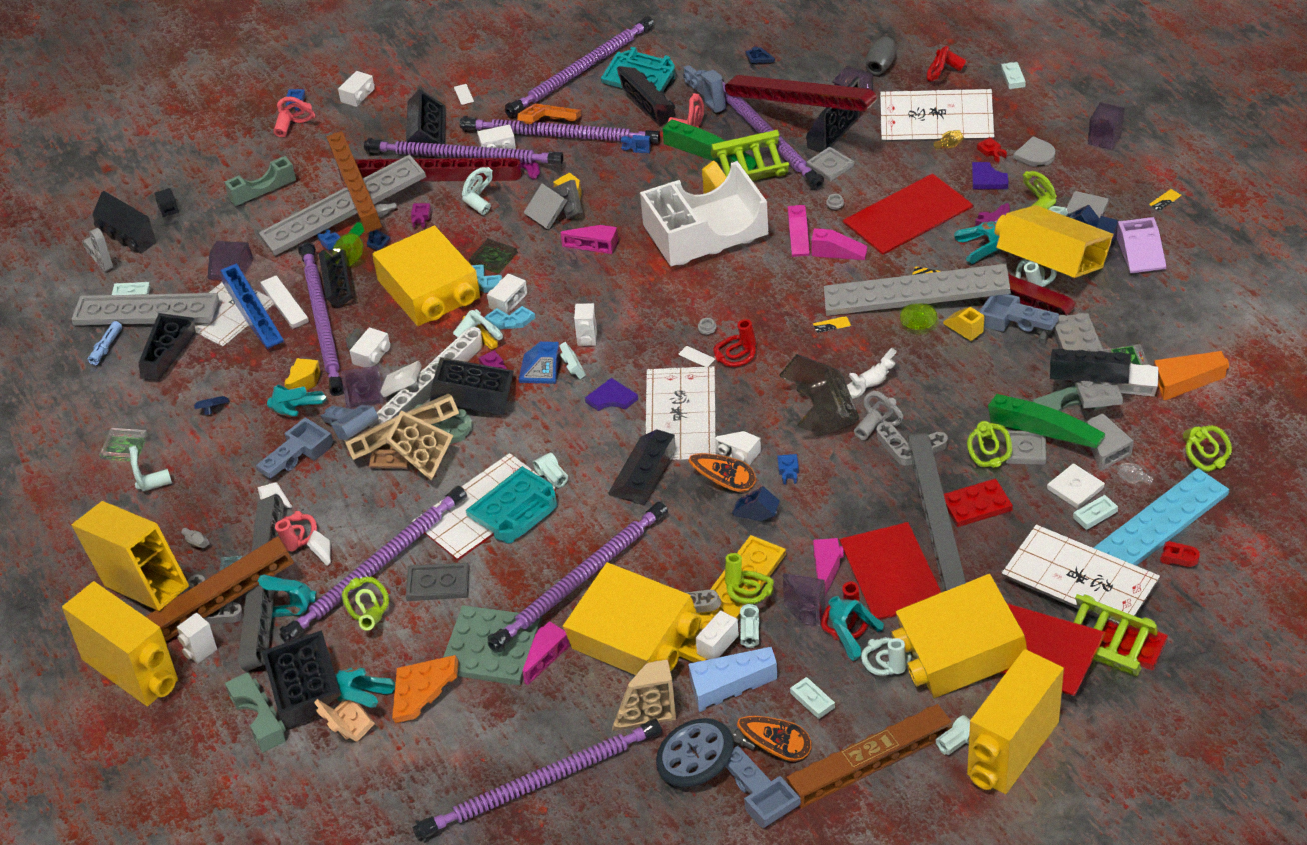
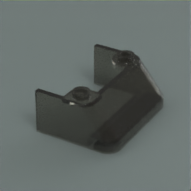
M796 354L779 374L781 378L794 382L798 393L802 396L811 397L814 406L797 424L799 428L811 431L816 435L825 436L853 426L859 420L858 412L845 379L837 369Z

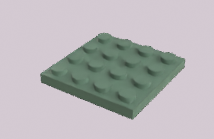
M462 605L443 658L456 655L458 658V677L521 685L523 668L535 634L540 629L542 617L527 629L520 628L513 637V640L504 647L505 649L502 652H497L489 648L487 644L488 635L494 634L499 629H504L509 624L512 625L516 622L515 617L519 613Z

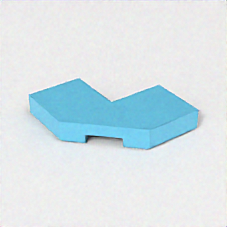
M472 265L477 273L479 290L484 293H489L502 279V275L484 276V265Z
M521 306L511 315L496 308L484 318L500 330L523 328L536 317L534 312Z

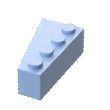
M772 647L690 663V682L699 712L706 710V707L715 704L716 706L723 703V699L732 695L735 697L739 696L746 689H755L776 680L777 663Z

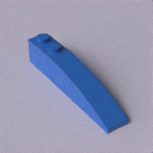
M237 263L220 270L223 285L263 345L268 349L284 342Z

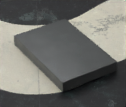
M450 563L408 566L406 600L467 598L469 564Z

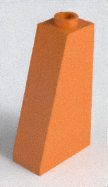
M1222 351L1154 360L1153 366L1158 367V389L1162 399L1168 400L1225 378L1226 370L1229 369L1228 359L1224 357Z

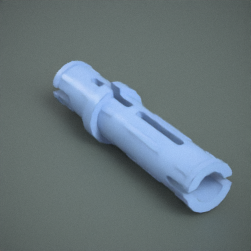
M112 322L102 339L94 345V350L88 357L90 364L97 365L101 358L108 353L109 346L122 330V325L119 322Z

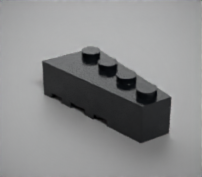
M158 313L138 362L140 378L159 381L196 334L193 317Z

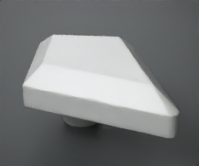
M277 482L257 487L260 499L278 494L283 500L284 508H292Z
M314 530L307 545L328 566L331 563L330 540Z

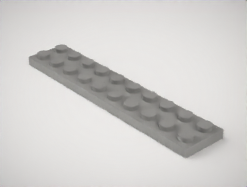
M409 154L363 178V181L373 204L420 181L426 175ZM344 188L259 232L274 256L357 214L347 188Z
M1006 264L824 286L826 316L1011 294Z

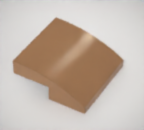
M386 443L371 452L369 467L408 469L410 462L389 443Z

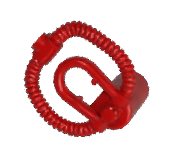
M948 46L942 47L941 50L937 49V55L927 71V80L929 82L937 80L945 64L960 71L966 59L951 52Z
M742 319L738 322L739 335L729 336L713 347L714 358L717 363L720 362L728 367H740L746 365L754 358L756 354V338L752 322L749 319ZM733 340H739V342L726 349L727 357L729 359H739L749 352L750 354L744 360L731 362L726 360L719 349ZM739 346L745 349L737 355L730 354L731 350L738 349Z
M852 581L846 582L842 587L843 600H858L860 602L858 584ZM828 605L822 615L821 627L828 634H831L834 640L839 641L840 638L835 629L827 625L831 608ZM854 611L852 612L854 614L851 617V622L847 625L848 630L853 628L858 616ZM863 620L859 630L851 634L854 639L859 638L865 632L868 624Z

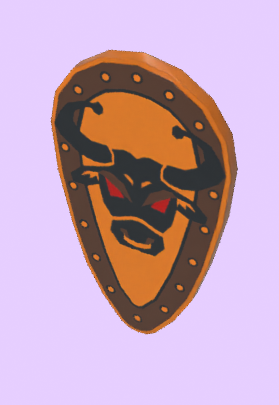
M707 453L693 454L688 459L689 463L702 475L716 484L733 491H748L756 481L753 469L741 460Z
M747 716L740 718L737 722L738 728L752 742L782 759L793 762L800 761L807 757L811 750V739L808 733L795 723L763 716Z

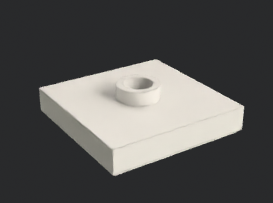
M416 361L387 375L380 391L383 397H387L415 384L422 367L420 362Z
M1073 463L1048 483L1047 489L1079 509L1104 488L1105 483Z

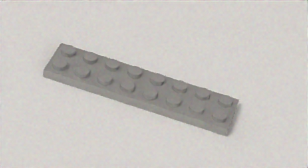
M218 293L80 296L71 320L73 325L111 324L114 321L120 324H154L158 313L193 317L195 323L212 322L219 296Z
M1088 313L1067 316L1059 315V320L1053 330L1061 349L1103 351ZM1073 381L1083 408L1123 404V397L1117 383Z

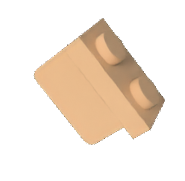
M318 699L314 702L318 707L316 710L318 714L329 721L327 723L329 728L335 733L339 731L347 740L351 738L358 742L375 724L357 702L350 700L342 701L335 709Z

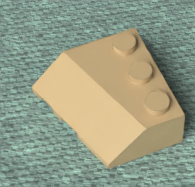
M400 411L386 442L426 477L432 480L453 435L404 411Z
M668 660L646 663L631 680L612 726V731L640 727V725L654 718L659 723L676 720L673 683Z

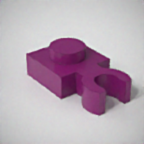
M413 203L411 211L413 228L418 223H421L422 228L425 227V220H429L430 203Z
M495 350L478 358L481 365L507 369L502 358Z

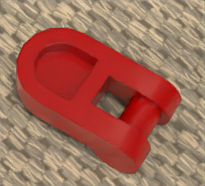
M1167 541L1163 547L1164 552L1160 556V561L1163 564L1174 563L1192 567L1198 564L1200 552L1195 547Z

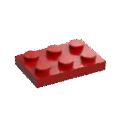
M996 478L944 494L948 513L957 528L1013 511L1012 503Z
M1107 619L1102 630L1105 631V636L1100 647H1109L1119 623ZM1128 625L1118 646V654L1122 656L1129 655L1140 629ZM1158 632L1156 636L1148 633L1137 657L1141 667L1154 670L1167 642V634Z

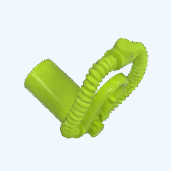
M1026 171L1022 175L1023 183L1038 198L1031 206L1037 205L1049 209L1056 203L1055 198L1057 196L1054 187L1047 177L1036 171ZM1032 176L1038 177L1033 181L1035 187L1029 182Z
M981 421L977 428L974 429V432L970 433L967 440L969 455L980 467L992 466L997 468L1011 457L1013 449L1011 437L1008 430L1001 426V424ZM998 429L1005 436L1007 447L1005 455L993 458L987 462L981 461L975 455L976 453L972 448V440L977 435L981 451L984 454L993 455L997 453L1000 447L995 434ZM982 438H992L996 445L994 450L987 451L984 448Z
M1213 425L1206 427L1198 426L1189 428L1183 433V439L1187 444L1185 448L1186 454L1197 468L1203 472H1210L1216 468L1221 469L1226 465V460L1232 453V446L1227 434L1222 429ZM1209 431H1214L1223 438L1224 443H1226V451L1212 465L1205 466L1192 455L1191 446L1195 444L1200 454L1205 458L1215 457L1219 452V445L1208 433ZM1205 438L1215 447L1212 454H1206L1203 450L1204 447H1201L1199 444Z
M730 553L726 556L725 584L727 585L728 595L734 601L742 604H755L764 600L769 595L772 596L774 581L771 577L755 571H742V557L737 553ZM744 576L758 578L767 582L761 594L752 599L739 597L733 591L746 596H755L760 592V584L753 580L744 579ZM741 583H744L746 586H755L756 589L754 591H747L744 588H739Z
M355 577L350 580V583L342 591V599L347 612L352 618L358 620L361 629L366 631L371 630L381 620L382 614H384L389 604V595L386 588L373 577ZM363 583H372L382 592L383 604L382 606L379 605L372 590L361 589L357 592L355 600L364 614L358 615L352 610L348 593ZM361 594H369L375 606L366 609L365 604H362L360 600Z

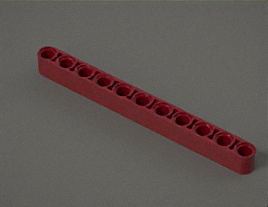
M736 75L725 84V91L734 97L862 112L866 111L877 100L875 92L871 89Z
M517 158L414 159L426 175L425 178L418 182L466 181L472 172L483 167H489L493 170L491 181H516L522 177L520 160ZM400 159L354 160L362 178H365ZM479 173V174H478V175L482 176L483 181H485V180L487 179V177H486V175H485L484 173Z

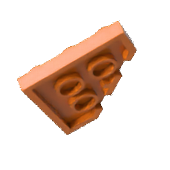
M456 655L397 668L392 715L395 723L416 719L421 714L420 710L427 703L431 704L442 693L441 688L448 681L453 682L458 674V658Z

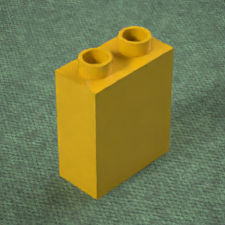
M1037 205L1008 212L1006 215L1003 214L995 226V235L1000 236L996 248L1074 278L1103 268L1113 238V234Z
M435 225L372 253L377 280L417 326L437 320L442 315L461 306H467L480 298L476 270Z
M101 501L71 524L105 587L158 611L189 587L157 523Z
M606 562L564 623L563 628L572 649L637 675L646 663L668 660L670 671H672L678 662L680 646L686 638L692 639L697 634L701 618L697 615L691 595Z
M990 574L897 610L896 615L900 628L891 631L892 639L898 638L903 640L905 643V653L911 652L914 660L907 663V668L915 686L918 687L926 684L933 699L1009 669L1024 649L1027 650L1025 635Z
M95 581L62 606L78 651L84 662L147 707L158 697H165L173 690L178 677L161 628Z
M1024 649L972 717L969 729L967 775L970 776L973 783L985 790L994 788L1006 795L1057 726L1060 715L1063 667Z

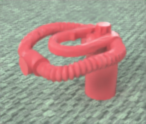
M693 93L689 100L687 120L670 117L668 122L673 119L699 128L704 115V103L699 94ZM697 101H698L699 106L696 105V106L694 107V102H697Z
M291 96L280 99L277 103L279 114L273 133L278 137H285L290 121L304 123L313 119L315 113L312 110L311 104ZM285 102H295L285 107H282V104ZM292 107H298L301 111L291 113L289 109H291ZM304 111L310 114L303 118H294L304 114Z
M295 511L294 514L278 521L275 529L287 551L293 552L297 548L307 545L314 530L317 531V525L313 516ZM308 520L311 524L310 535L303 539L305 528L302 525L292 526L290 521ZM300 529L301 532L299 535H296L294 530Z

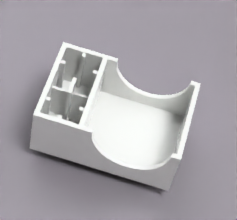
M738 161L731 163L730 172L725 181L715 190L706 194L694 195L686 192L682 188L680 180L640 192L643 225L670 266L684 265L692 259L707 254H717L725 248L740 243H750L755 238L768 234L767 201Z

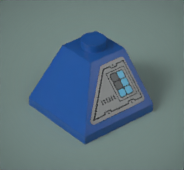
M540 341L524 354L519 383L556 384L561 359L559 342Z

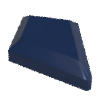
M755 46L752 50L745 51L750 63L775 62V58L761 47Z
M376 229L370 231L367 247L381 250L387 246L391 239Z
M220 396L197 401L194 408H203L205 415L212 414L211 406L227 403L229 398Z

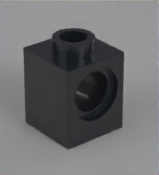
M171 188L154 193L162 217L179 213Z

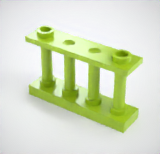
M778 130L712 144L711 147L712 158H720L726 177L730 172L726 156L736 154L739 164L752 181L773 176H783L788 173L789 162L781 163L776 148L780 136ZM766 146L769 147L775 164L765 167L759 148ZM744 151H753L758 169L748 170L743 155Z
M1076 594V603L1080 608L1073 621L1074 623L1082 625L1088 610L1100 614L1094 629L1102 631L1108 617L1120 621L1109 647H1099L1093 659L1138 677L1141 666L1137 657L1148 633L1157 636V624L1149 618L1144 617L1141 619L1097 602L1089 595L1084 594L1081 596ZM1128 625L1140 629L1129 655L1122 656L1118 654V646Z

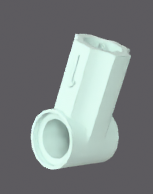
M551 452L533 461L537 474L539 476L544 475L554 487L561 488L569 480L568 475L558 465L557 459Z
M746 604L740 609L741 645H744L746 648H754V646L759 644V610L753 604Z
M965 715L960 716L954 722L951 729L936 739V745L944 755L951 754L965 743L969 744L970 719Z

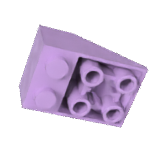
M1154 217L1118 221L1117 241L1129 272L1138 273L1166 269L1159 229Z

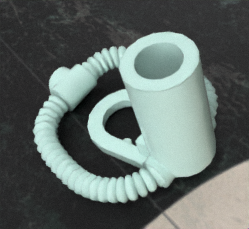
M489 167L479 168L467 177L462 191V200L482 215L487 214L491 208V204L479 196L492 180L493 170ZM479 173H484L487 177L483 183V178L478 175Z
M1023 259L1017 266L1015 276L1021 279V271L1024 266L1028 282L1044 287L1055 279L1057 271L1051 269V275L1046 280L1043 267L1038 266V263Z
M477 309L469 311L453 332L454 335L459 337L468 328L476 327L477 324H483L497 340L503 338L501 331L480 315L481 312Z
M136 445L129 447L130 462L136 479V489H141L144 492L172 483L168 469L145 476L141 475L137 464Z
M883 637L879 640H869L868 646L861 653V659L869 672L879 676H886L889 674L893 675L894 673H903L907 668V663L911 660L912 654L911 652L905 653V643L903 640ZM888 643V650H882L876 655V662L885 669H876L870 664L868 653ZM889 655L887 664L880 659L881 656Z

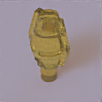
M960 130L947 131L939 141L933 143L935 149L942 146L947 147V149L954 148L964 138Z

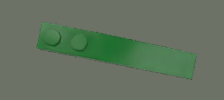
M673 119L663 127L665 145L721 164L720 158H712L711 147L712 144L726 140L700 128ZM744 151L743 155L748 170H755L757 167L755 158ZM736 154L726 156L730 167L731 163L738 161Z
M996 394L988 404L991 423L1001 424V426L1097 448L1105 437V433L1066 413L1035 402Z

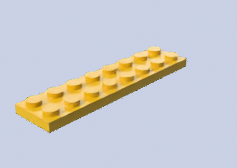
M750 535L737 554L742 557V571H755L770 577L785 557L786 549ZM725 570L710 589L716 591L721 599L720 606L713 611L697 613L701 618L697 634L692 639L686 638L679 648V656L694 663L708 660L697 654L696 637L720 610L739 621L740 609L746 605L745 603L742 604L734 601L728 595L727 585L725 584ZM748 576L743 577L744 579L758 582L760 584L761 589L766 583L765 581H762L758 578L756 579L754 577ZM741 583L739 588H744L747 591H754L756 589L755 586H746L744 583ZM733 591L736 595L743 598L752 599L757 596H746L744 594Z

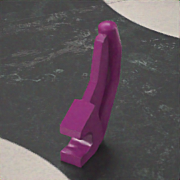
M535 160L532 164L520 162L521 168L527 170L529 177L533 180L537 179L540 174L539 164Z
M1005 203L992 213H979L978 219L976 218L975 226H979L983 222H997L1001 215H1006V213L1010 212V205Z

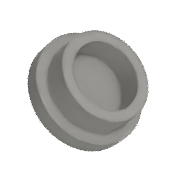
M831 194L826 204L829 208L836 210L844 205V200L839 194Z
M703 318L698 324V330L702 334H712L716 331V323L711 318Z

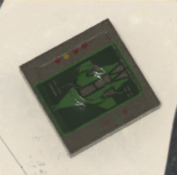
M488 238L469 258V263L471 265H484V269L499 274L516 256L518 251L515 247Z

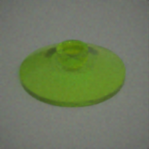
M345 234L336 241L332 255L342 249L345 250L348 265L351 266L361 257L363 242L356 234Z
M909 304L902 309L900 320L908 328L923 330L936 323L937 312L928 304Z

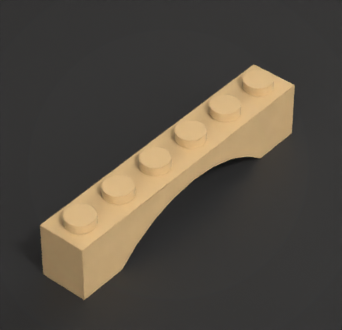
M446 394L406 412L429 424H434L459 414L450 394ZM398 416L359 432L348 440H344L351 458L354 460L386 444V439Z

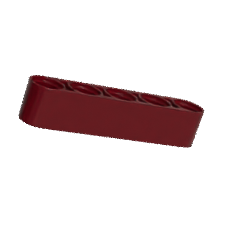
M1008 274L1011 292L1009 295L1020 297V304L1066 316L1074 309L1075 303L1070 297Z

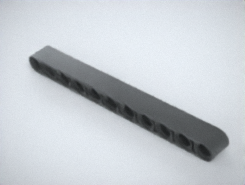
M928 433L911 434L907 436L908 448L943 592L965 584L966 581Z
M278 494L261 499L257 503L252 551L279 536L275 525L283 518L284 504ZM260 584L246 592L239 650V664L245 672L265 665L262 651L267 650L269 645L275 590H266Z

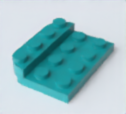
M630 47L631 50L622 53L617 52L601 77L602 83L622 88L617 67L636 68L640 73L643 72L649 82L652 81L658 91L663 92L670 80L675 79L676 70L669 56L665 55L662 59L639 53L636 47Z
M522 466L465 511L468 517L492 531L496 539L509 544L550 514L558 504L553 485Z

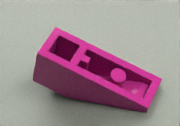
M805 205L788 206V227L792 257L810 256Z
M596 225L561 231L562 247L613 254L619 241L617 227Z
M814 228L811 240L812 256L865 260L867 253L866 245L834 230Z
M838 538L813 540L820 600L825 598L840 568V558H844L843 546H839Z
M550 621L535 634L523 668L526 685H529L570 647L565 631Z

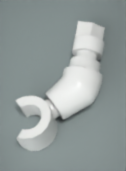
M891 348L881 359V364L878 363L876 366H872L871 369L859 376L856 373H850L849 377L853 381L848 385H843L841 387L849 398L854 399L861 396L865 388L882 383L887 378L888 369H892L895 365L891 358L895 355L896 350Z

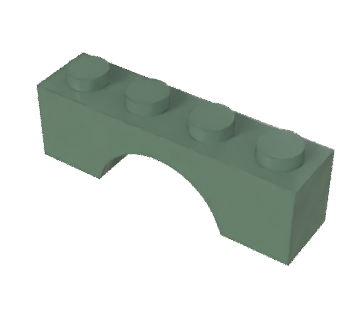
M284 156L270 162L267 172L257 180L247 181L239 175L224 183L228 198L237 206L295 181L296 177L293 164Z
M1075 385L1033 399L1035 403L1061 412L1067 407L1082 405ZM1106 406L1092 407L1091 409L1097 410Z
M247 672L225 683L228 695L237 710L250 709L258 713L250 728L253 738L262 753L286 742L283 734L286 732L285 726L281 720H276V711L273 706L269 707L267 705L269 703L268 698L264 692L260 693V686L256 678L252 679Z

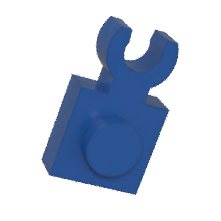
M289 89L286 97L291 96L304 101L305 90ZM286 102V106L295 102Z
M633 135L632 139L628 136H622V150L632 148L635 153L650 154V136Z
M329 229L325 230V234H317L321 245L327 250H335L344 244L343 238L336 232L331 233Z
M797 454L777 455L779 475H782L783 484L786 485V480L789 478L794 480V484H797V474L799 473Z

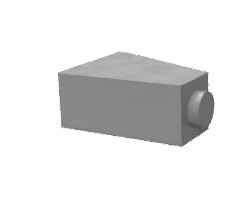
M1103 413L1087 421V424L1105 433V437L1097 448L1091 447L1097 466L1101 471L1132 454L1133 440Z

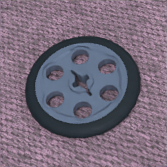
M709 718L694 719L676 727L662 741L658 749L656 764L659 775L666 782L679 787L697 786L714 778L727 765L732 755L734 744L729 728L723 723ZM700 732L698 737L691 738L694 733ZM712 737H717L715 742L708 743ZM682 744L679 750L673 751L675 746ZM690 747H692V748L694 749V751H696V753L698 754L699 758H697V756H696L695 754H693V752H692V750H691ZM717 754L713 760H707L710 755ZM681 762L678 767L672 768L674 763ZM698 766L695 772L689 773L691 768Z

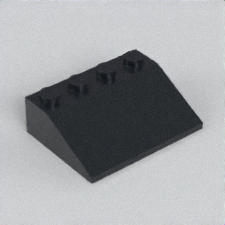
M856 76L847 87L860 88V77ZM826 107L806 135L807 148L821 153L828 147H832L860 118V111Z
M440 357L432 382L430 401L450 394L457 408L464 407L476 412L485 411L493 415H505L514 371Z
M322 630L262 651L278 714L285 729L304 723L318 713L316 711L318 707L314 703L317 699L328 705L341 695Z

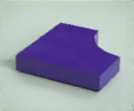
M972 162L973 189H1008V173L996 171L991 167L990 162Z
M613 378L607 380L585 397V403L598 411L611 406L627 409L638 400V394Z

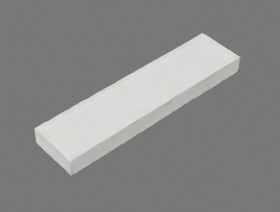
M277 276L260 282L263 290L292 329L309 322L306 314Z

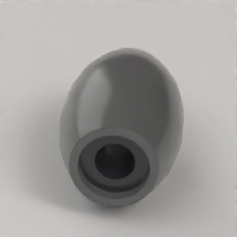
M881 37L870 47L866 56V69L869 73L880 75L893 62L896 46L891 38Z

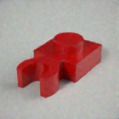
M991 137L977 144V150L986 157L993 156L996 162H1000V156L1007 158L1006 150L1001 149V145Z

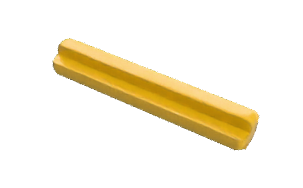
M477 324L476 328H479L481 331L482 342L491 350L497 348L498 341L481 324Z

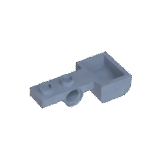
M690 65L684 67V81L704 96L705 104L716 113L726 108L722 76L715 70L696 71Z
M1009 294L990 296L979 311L984 315V327L1001 332L1006 329L1011 321L1018 322V326L1024 331H1031L1034 327L1052 331L1059 320L1058 313L1020 304V297Z
M334 405L325 410L326 413L321 415L324 422L331 423L337 437L342 440L350 439L379 420L374 407L368 405H360L355 409Z
M305 417L284 433L286 442L256 465L257 471L271 479L282 469L287 471L294 469L298 463V457L302 453L315 461L332 446V434Z
M739 746L733 748L732 755L725 767L734 776L740 790L744 793L747 791L750 793L749 796L744 798L745 810L760 827L765 828L801 804L798 794L781 776L770 781Z

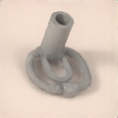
M879 391L868 393L864 398V406L868 414L854 429V433L859 439L866 440L880 423L887 422L894 427L898 426L903 420V414L896 406V400L884 396ZM872 397L882 399L877 401L873 407L869 405ZM880 405L888 408V412L883 416L879 410H876ZM894 410L897 419L893 422L886 421L885 419L891 416Z

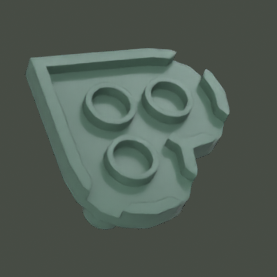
M418 404V405L415 406V408H417V407H419V406H421V405H424V404ZM459 409V414L431 424L453 435L450 444L463 441L466 435L470 432L472 433V420L463 409Z

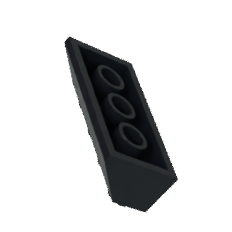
M617 67L622 89L659 126L668 122L670 117L674 118L676 116L674 103L671 100L668 101L664 93L658 91L652 81L649 82L643 72L640 73L636 68Z
M420 89L407 101L406 142L445 144L446 106Z
M105 191L101 192L92 214L96 228H99L109 237L115 238L119 243L125 244L131 250H135L140 254L156 244L150 219L147 215Z
M1052 349L1050 379L1129 384L1131 354Z
M656 429L641 436L609 490V495L645 506L676 450L675 434Z

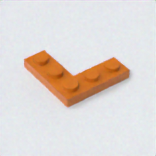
M535 103L518 113L517 120L523 121L524 124H533V122L541 117L550 116L551 119L566 118V121L573 122L581 117L582 110Z

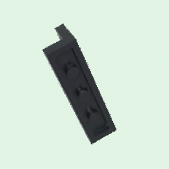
M342 249L331 256L325 250L319 252L326 299L338 309L354 298L347 254Z

